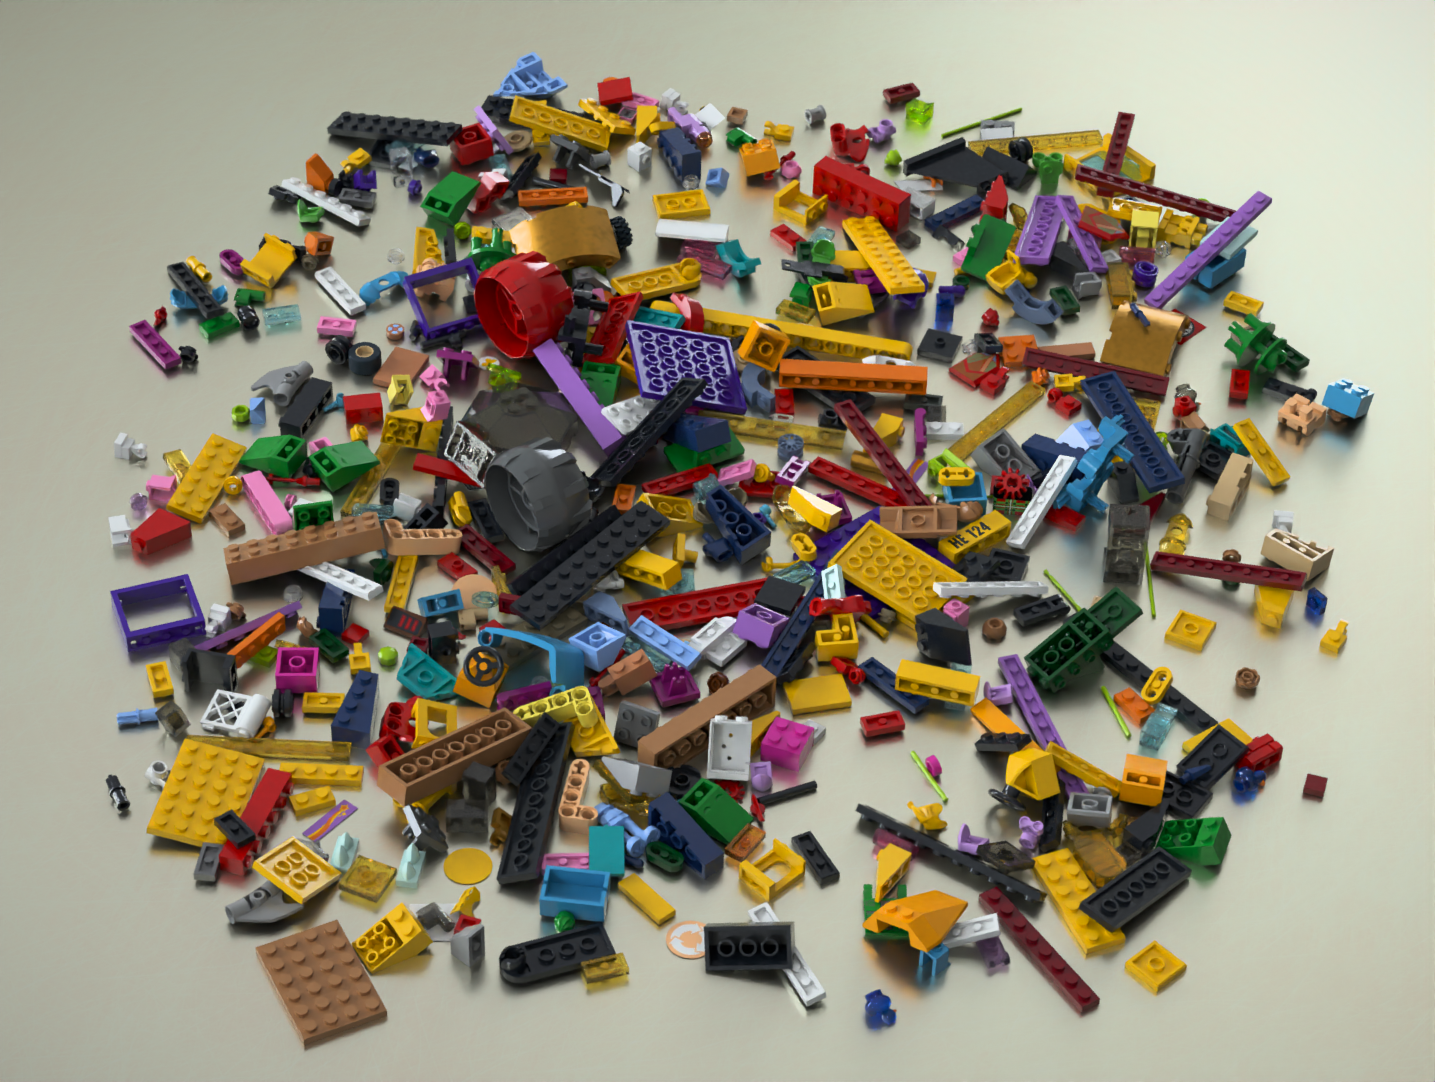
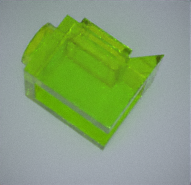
M914 98L906 105V119L924 125L933 117L934 103H926Z

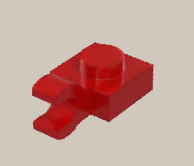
M1003 366L999 369L997 375L991 373L980 382V388L993 396L1006 386V381L1009 379V376L1006 374L1010 369Z

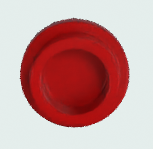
M989 308L981 317L983 323L987 326H999L998 312Z

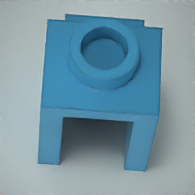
M941 942L929 952L920 950L919 965L923 967L933 959L932 975H938L951 965L948 961L949 948Z

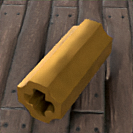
M854 450L850 466L883 475L867 453Z

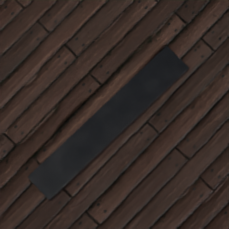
M184 262L167 266V272L181 289L186 292V295L206 319L224 315L223 308Z

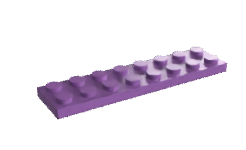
M1035 195L1014 253L1020 258L1021 265L1036 264L1043 266L1049 264L1064 221V217L1055 201L1057 196Z

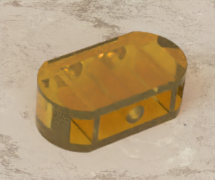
M1085 832L1076 837L1072 855L1089 881L1097 889H1100L1126 870L1127 863L1124 856L1119 854L1112 843L1102 834Z

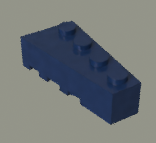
M679 127L659 131V138H657L658 147L662 149L664 157L668 159L669 166L674 169V174L681 183L701 179L702 151L700 149L696 150L697 146L691 144V140L686 138V135Z
M683 413L677 421L673 422L669 430L663 434V439L696 452H702L731 442L728 420Z
M1036 433L1021 445L1022 450L1038 469L1043 471L1051 468L1059 455L1076 458L1078 462L1072 471V483L1076 479L1081 480L1085 477V474L1077 469L1080 460L1087 453L1084 448H1073L1065 442L1060 444L1055 439Z
M721 484L706 494L705 508L722 536L728 540L729 546L740 565H743L770 547L771 531Z
M345 569V570H347V571L352 572V573L355 574V570H353V569ZM327 582L318 607L319 616L317 617L316 627L320 628V630L326 628L335 637H341V634L346 630L353 594Z
M362 670L358 671L331 724L332 743L363 750L371 745L379 698V674Z
M668 791L648 804V827L655 826L660 830L658 841L680 852L684 857V863L704 880L724 867V852L716 845Z

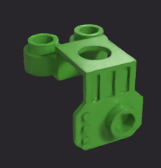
M1037 152L1032 155L1033 165L1039 168L1041 184H1058L1059 175L1063 173L1064 166L1062 154L1054 152L1046 156L1043 153Z

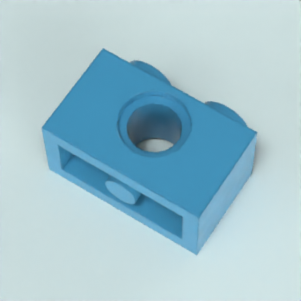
M460 589L417 599L420 614L426 618L464 608Z

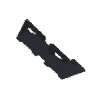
M941 224L932 234L936 239L939 236H945L950 245H956L959 240L963 242Z

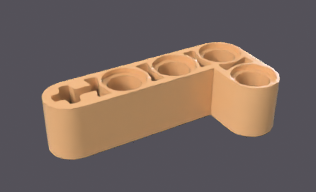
M387 519L384 521L382 532L385 549L391 555H447L451 552L454 554L460 552L462 532L457 529H403L402 524L398 520Z
M577 759L571 763L558 813L559 828L562 831L589 835V826H598V811L594 807L583 806L589 785V763L584 759Z

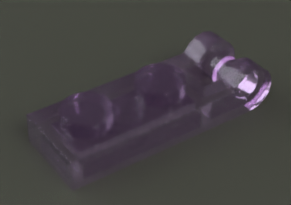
M999 936L976 941L988 969L995 968L999 964L1003 966L1010 964L1009 954L1005 951Z

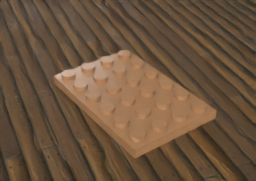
M338 920L256 947V954L304 1045L387 1016V1009Z

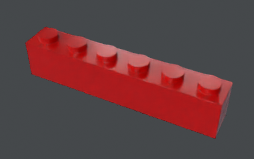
M272 768L267 769L240 817L255 833L256 840L240 849H237L227 840L219 854L220 870L244 876L248 868L252 867L256 853H260L264 839L268 838L272 824L277 822L278 814L281 809H284L288 795L293 793L292 773Z

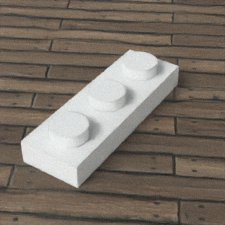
M997 913L955 923L942 943L948 948H953L1001 935L999 917Z

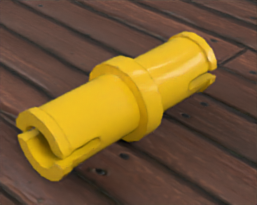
M189 256L186 263L192 269V272L199 276L203 282L211 281V272L206 269L205 264L199 262L195 256Z

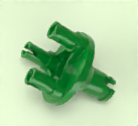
M498 228L492 229V243H490V247L482 248V238L480 237L471 238V252H469L468 258L472 257L477 270L483 272L498 262L516 255L512 252V242H502L503 229L499 228V232Z

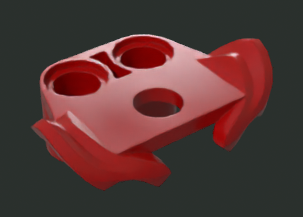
M842 123L833 124L830 127V135L834 153L838 156H850L856 162H862L867 155L870 145V139L865 138V134L869 133L868 128L862 125L855 130L845 129V125ZM855 140H862L859 143H853Z
M414 696L406 703H389L381 719L379 738L392 734L395 740L399 737L401 742L413 743L416 738V727L411 726L409 721H416V718L411 717V710L417 698H424Z

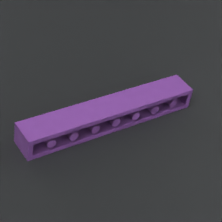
M550 338L534 349L533 352L604 453L609 457L624 441L626 436L617 430L601 413L602 408L605 406L597 403L599 398L594 391L589 392L588 389L591 387L585 379L581 380L579 378L582 375L577 367H571L573 362L568 355L564 356L562 354L564 350L559 342L555 344Z

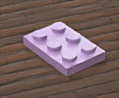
M477 106L474 109L478 114L475 116L499 149L501 151L505 150L510 155L514 151L482 108Z

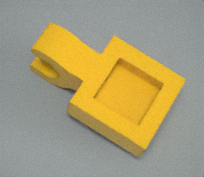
M771 121L765 122L764 127L770 128H765V135H774V139L791 142L794 127L786 124L775 126Z
M359 148L347 157L348 160H343L340 165L344 168L345 174H349L355 168L359 170L372 161V158L362 148Z
M1072 374L1054 375L1055 388L1061 389L1062 392L1074 391V388L1083 391L1080 380L1086 379V376L1073 377Z
M1340 620L1336 630L1329 628L1321 639L1320 646L1338 654L1347 642L1345 634L1347 633L1346 627L1349 622Z
M353 643L354 654H349L351 675L357 674L359 670L371 672L369 652L363 653L361 643Z

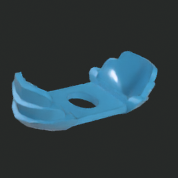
M393 271L367 282L360 288L359 297L365 302L366 306H369L376 299L380 298L379 293L398 284L403 287L404 277L408 276V273ZM381 281L389 282L387 285H380L379 283Z
M222 285L217 289L214 288L211 295L219 305L227 302L229 294L226 286ZM171 290L170 300L173 306L180 309L197 308L191 299L186 296L185 291Z

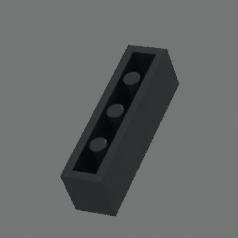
M312 377L304 385L301 393L296 396L293 404L288 407L285 415L279 420L278 426L281 436L293 435L302 439L305 437L322 413L323 408L327 406L333 397L332 382Z

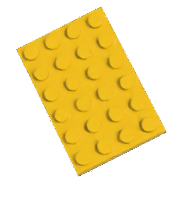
M869 520L828 562L827 568L835 564L842 566L843 578L915 622L916 615L933 608L941 611L955 596L951 595V598L940 597L938 593L933 591V582H966L968 579L872 520Z
M185 738L149 821L147 833L202 847L203 842L225 845L228 838L214 825V818L231 809L241 817L251 799L265 759Z

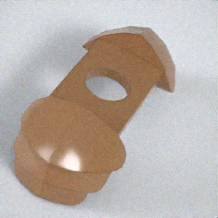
M932 493L928 499L933 506L951 505L939 502L935 493ZM972 501L967 503L961 502L960 506H957V521L964 523L975 522L983 513L980 503L977 501L974 503Z

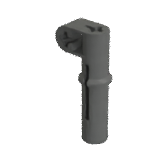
M1177 428L1171 430L1167 435L1173 453L1178 455L1177 467L1185 477V484L1167 489L1165 497L1171 503L1180 504L1183 502L1193 474L1200 465L1199 458L1208 438L1206 432L1201 429Z

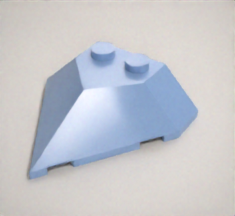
M531 52L518 59L517 65L510 70L500 84V89L494 92L493 97H515L516 95L519 97L549 98L562 92L568 85L559 76L552 79L543 70L542 59L535 52Z

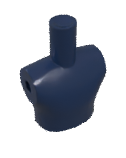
M421 147L416 148V152H414L415 162L427 168L435 167L439 164V157L435 149L424 150Z
M708 532L703 534L702 538L707 542V544L703 545V552L706 556L714 558L718 563L732 557L733 550L725 537L714 540Z

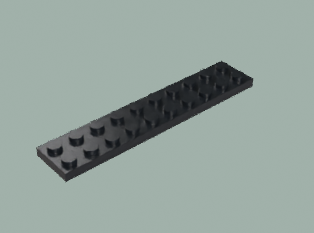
M639 501L510 605V611L537 630H542L670 525V519L643 501Z
M572 721L560 723L561 725L520 783L496 878L499 884L539 878L575 727Z

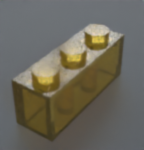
M1107 262L1108 270L1105 273L1111 309H1118L1123 304V301L1137 302V292L1134 291L1135 282L1132 280V269H1129L1128 262Z

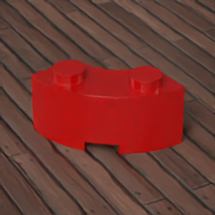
M498 171L484 172L479 181L481 185L467 207L473 214L481 213L491 208L490 204L497 198L500 200L507 190L510 181Z

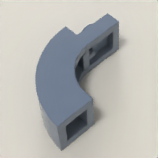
M1018 279L1004 290L1014 302L1011 308L1019 316L1032 323H1052L1064 312L1053 298L1049 301H1040L1032 297Z
M749 362L743 369L741 377L745 402L751 408L758 405L771 413L775 410L776 396L761 386L765 383V368Z

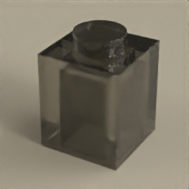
M186 637L168 645L170 660L181 674L183 673V668L180 666L182 656H185L188 648L196 649Z
M171 700L155 712L165 730L174 737L183 733L191 725L182 709Z

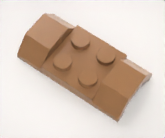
M957 505L880 507V526L902 539L957 536Z

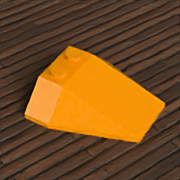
M933 890L886 903L864 921L862 926L876 933L882 932L890 925L909 931L911 947L929 952L944 940L968 907V902Z

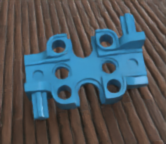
M1116 415L1112 419L1105 416L1102 419L1098 428L1101 436L1104 437L1101 447L1097 448V450L1090 449L1082 457L1077 469L1084 473L1085 477L1081 480L1076 479L1073 483L1063 486L1053 502L1054 509H1060L1065 504L1078 513L1088 504H1091L1101 513H1105L1106 509H1108L1109 505L1098 498L1097 495L1103 483L1109 478L1114 469L1111 462L1112 459L1117 455L1129 464L1135 456L1124 448V441L1128 432L1121 428L1125 423L1123 415Z

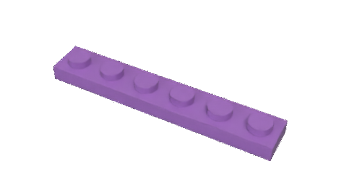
M1057 195L1055 201L1090 272L1106 273L1108 266L1092 234L1077 227L1082 213L1074 197L1071 195Z
M296 601L191 648L210 651L209 649L216 646V649L228 645L227 641L230 639H234L235 642L244 638V633L248 631L253 633L278 612L285 615L286 618L298 614L296 610L302 608L301 603Z

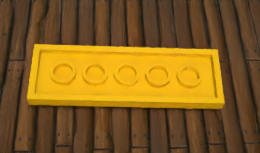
M515 95L509 121L547 133L548 135L554 134L559 136L561 134L571 142L574 140L582 146H587L597 151L603 152L608 149L611 134L610 127L607 128L601 123Z
M212 433L167 503L166 510L202 524L209 513L208 510L212 508L224 489L225 479L232 476L239 464V460L246 453L247 447Z
M1069 848L1030 859V867L1085 954L1125 943L1126 937L1120 928L1111 933L1079 909L1080 902L1096 892Z

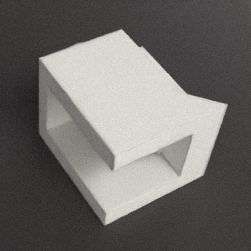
M400 493L399 499L394 500L390 518L397 516V518L409 522L422 509L420 508L422 501Z
M125 515L108 517L113 547L132 544L130 534L133 532V529L130 528L129 519H126Z

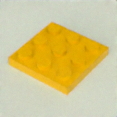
M293 836L255 860L252 866L253 869L300 904H303L324 890L341 876L339 870Z

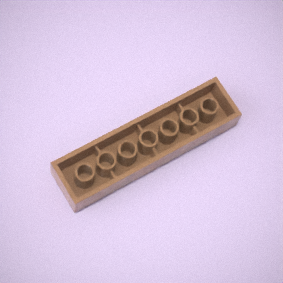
M365 512L360 516H347L335 522L327 521L318 526L310 525L302 530H289L285 534L269 535L260 540L251 539L239 545L231 544L223 549L231 585L302 569L306 566L322 564V562H331L385 549L386 547L377 512Z
M759 664L723 688H719L712 695L705 697L693 707H689L685 712L673 717L666 724L643 736L638 741V762L664 769L671 766L679 768L680 765H684L709 749L710 720L715 718V715H725L730 720H736L737 716L748 717V721H751L775 706L776 676Z
M504 707L379 765L377 786L405 807L408 803L412 804L513 756L532 727Z

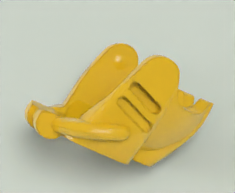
M912 801L907 803L908 808L913 810L919 822L923 824L926 830H936L948 826L946 821L939 819V814L943 810V806L940 803L916 807Z

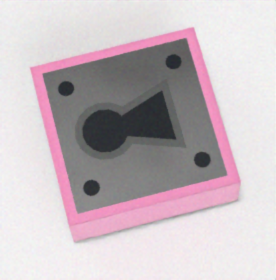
M623 107L618 113L619 118L630 122L632 125L637 119V110Z

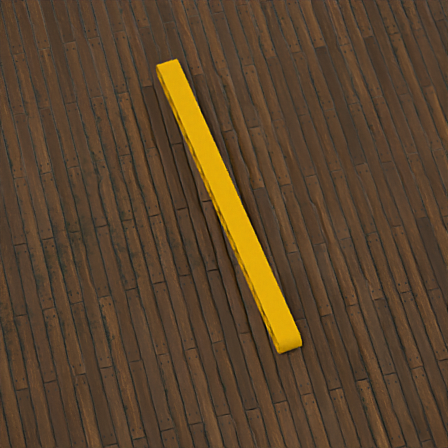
M656 300L650 306L651 309L680 314L677 306L671 302ZM703 308V332L734 338L742 335L745 338L753 320L762 324L772 323L778 326L791 340L788 347L795 348L799 346L805 350L864 359L871 355H880L910 361L913 352L912 345L903 341Z

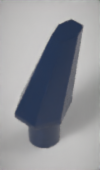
M1207 764L1185 770L1183 772L1184 775L1179 778L1180 783L1184 785L1188 781L1195 780L1211 770V766Z

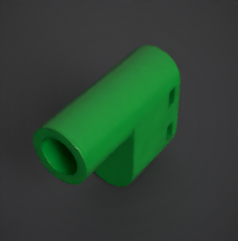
M738 127L726 134V141L734 147L742 143H757L756 138Z
M238 288L234 297V301H236L234 306H250L252 300L264 302L265 291Z

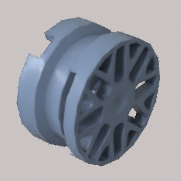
M796 434L782 435L778 439V457L786 462L793 455L801 459L804 448L803 439Z

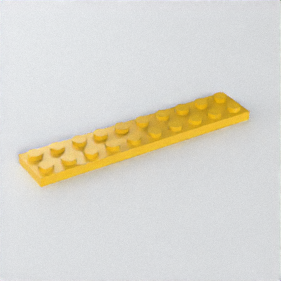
M866 216L861 219L851 217L848 220H842V227L890 295L925 292V284L878 219H875L873 216Z

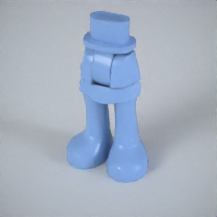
M601 802L594 807L598 811V821L603 826H624V830H628L633 835L631 837L624 831V845L627 852L633 857L641 856L646 846L650 842L658 841L660 837V830L655 826H649L645 830L641 829L628 814L614 808L612 804L607 805Z

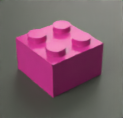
M278 647L275 672L276 689H280L282 693L286 689H292V693H317L320 671L319 648Z
M776 716L761 742L760 761H771L773 765L799 772L813 747L814 728Z

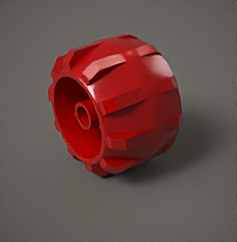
M531 251L527 254L521 252L484 270L477 279L474 291L478 317L491 342L508 357L517 360L535 357L536 355L533 350L550 338L555 344L565 342L558 340L559 329L564 326L565 315H569L572 308H574L572 300L574 294L571 287L567 286L562 277V271L557 265L547 262L546 256L536 251Z

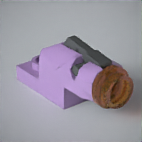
M674 107L668 108V122H675L676 127H679L684 132L686 138H691L702 148H707L712 144V135L705 122H701L694 114L681 115Z

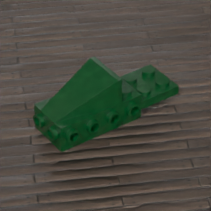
M1116 586L1088 610L1085 607L1027 654L1024 657L1028 667L1026 668L1027 672L1031 677H1037L1040 685L1045 690L1049 688L1055 693L1062 689L1070 680L1103 670L1105 667L1100 655L1104 651L1109 650L1115 643L1114 637L1143 614L1142 609Z

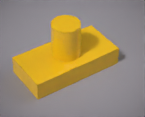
M678 533L673 544L672 560L679 562L682 569L684 561L696 563L698 552L685 549V534Z

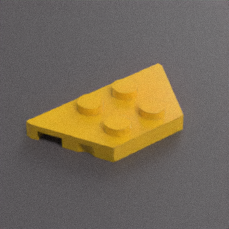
M595 702L594 705L598 716V722L595 726L590 728L583 727L578 716L562 722L572 721L575 727L570 746L576 757L620 753L619 747Z

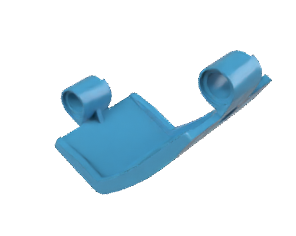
M485 627V629L479 632L477 639L481 646L497 648L500 646L503 636L532 643L549 651L551 681L553 684H563L562 686L553 687L549 696L575 688V686H584V654L581 649L564 641L536 633Z

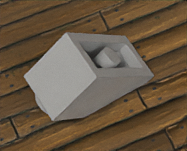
M590 266L572 269L573 287L578 282L588 281L596 289L603 288L604 291L611 292L607 278Z
M482 924L465 927L450 939L451 954L469 967L485 956L484 926Z

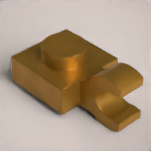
M500 807L493 810L490 825L495 830L490 836L489 841L495 846H498L499 840L503 842L506 840L512 818L510 814Z

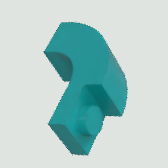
M738 239L716 245L722 262L737 277H743L756 272L755 266L761 264L760 257L749 258L745 255Z

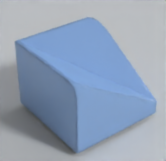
M724 168L709 169L705 185L726 188L730 173Z
M263 397L250 399V418L252 424L266 423L265 399Z

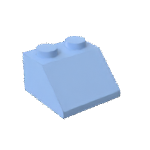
M1085 420L1072 424L1056 442L1060 444L1065 442L1070 447H1081L1088 452L1090 449L1097 450V448H1100L1104 439L1090 420Z
M597 622L570 637L569 643L583 651L585 666L599 672L614 663L626 639V634Z

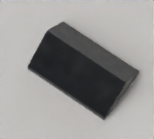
M988 146L982 155L984 159L1000 170L1007 169L1009 171L1008 183L1006 185L1019 190L1037 175V171L1029 165Z

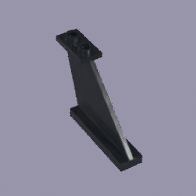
M963 137L906 159L903 162V173L906 177L911 174H917L977 188L976 193L978 195L990 191L992 182L996 181L999 175L1002 176L1004 184L1008 183L1009 171L1007 169L1000 170L966 147V141Z

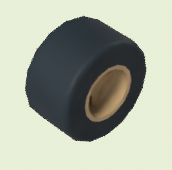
M360 342L353 345L348 352L350 370L358 375L376 373L382 365L380 348L371 342Z

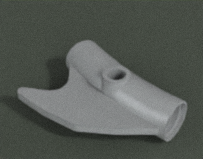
M302 361L295 366L269 371L251 386V391L270 388L274 394L273 399L275 403L280 406H286L300 385L313 374V368L307 361Z
M268 880L250 894L225 906V912L232 924L239 921L253 923L275 922L302 910L304 904L284 903L282 901L284 891Z

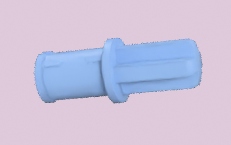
M137 708L136 711L117 713V723L119 725L138 723L139 725L141 722L159 721L157 708L138 710Z

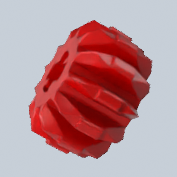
M1012 468L1008 469V473L1002 470V476H997L996 480L999 483H996L995 487L1001 488L998 491L999 495L1003 492L1005 493L1003 499H1007L1008 495H1010V499L1015 500V495L1021 498L1022 493H1026L1027 489L1024 486L1028 484V481L1023 480L1026 476L1025 474L1018 475L1019 469L1015 473H1013ZM1009 481H1010L1011 483H1012V482H1015V483H1016L1015 486H1014V487H1013V486H1010V487H1009V486H1008Z

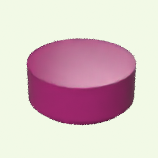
M934 755L927 757L925 764L931 775L936 777L942 774V768L938 759Z

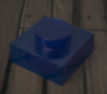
M1313 587L1308 590L1306 605L1318 615L1325 613L1328 598Z

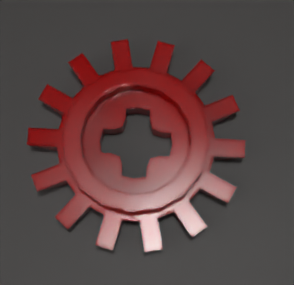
M722 779L719 782L715 780V784L719 785L724 791L729 790V795L737 803V800H743L744 797L742 796L745 795V791L742 790L744 786L738 787L739 781L732 782L733 780Z

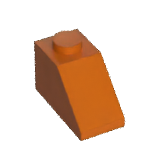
M315 153L306 161L307 184L312 185L316 190L325 192L327 195L329 193L328 187L334 179V174L321 157Z
M316 231L308 232L304 239L308 253L313 256L331 254L334 237Z

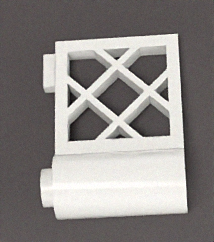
M217 689L200 723L202 728L214 731L216 728L238 733V736L243 740L254 739L272 703L267 697L260 694L248 696ZM221 697L229 699L228 702L218 706L217 703ZM245 701L243 707L235 708L234 704ZM232 706L234 711L223 716L221 711ZM219 713L220 718L214 721L209 720L212 715ZM235 716L237 717L234 725L226 724L225 721Z

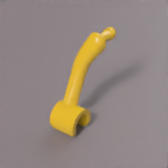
M768 556L766 557V563L762 562L761 564L764 572H771L773 569L800 567L802 560L799 558L798 561L790 563H773V559Z

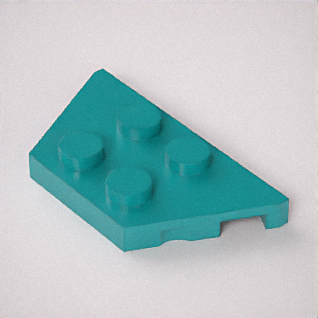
M411 643L402 661V666L397 673V680L416 696H421L426 700L437 701L459 696V694L453 692L457 678Z

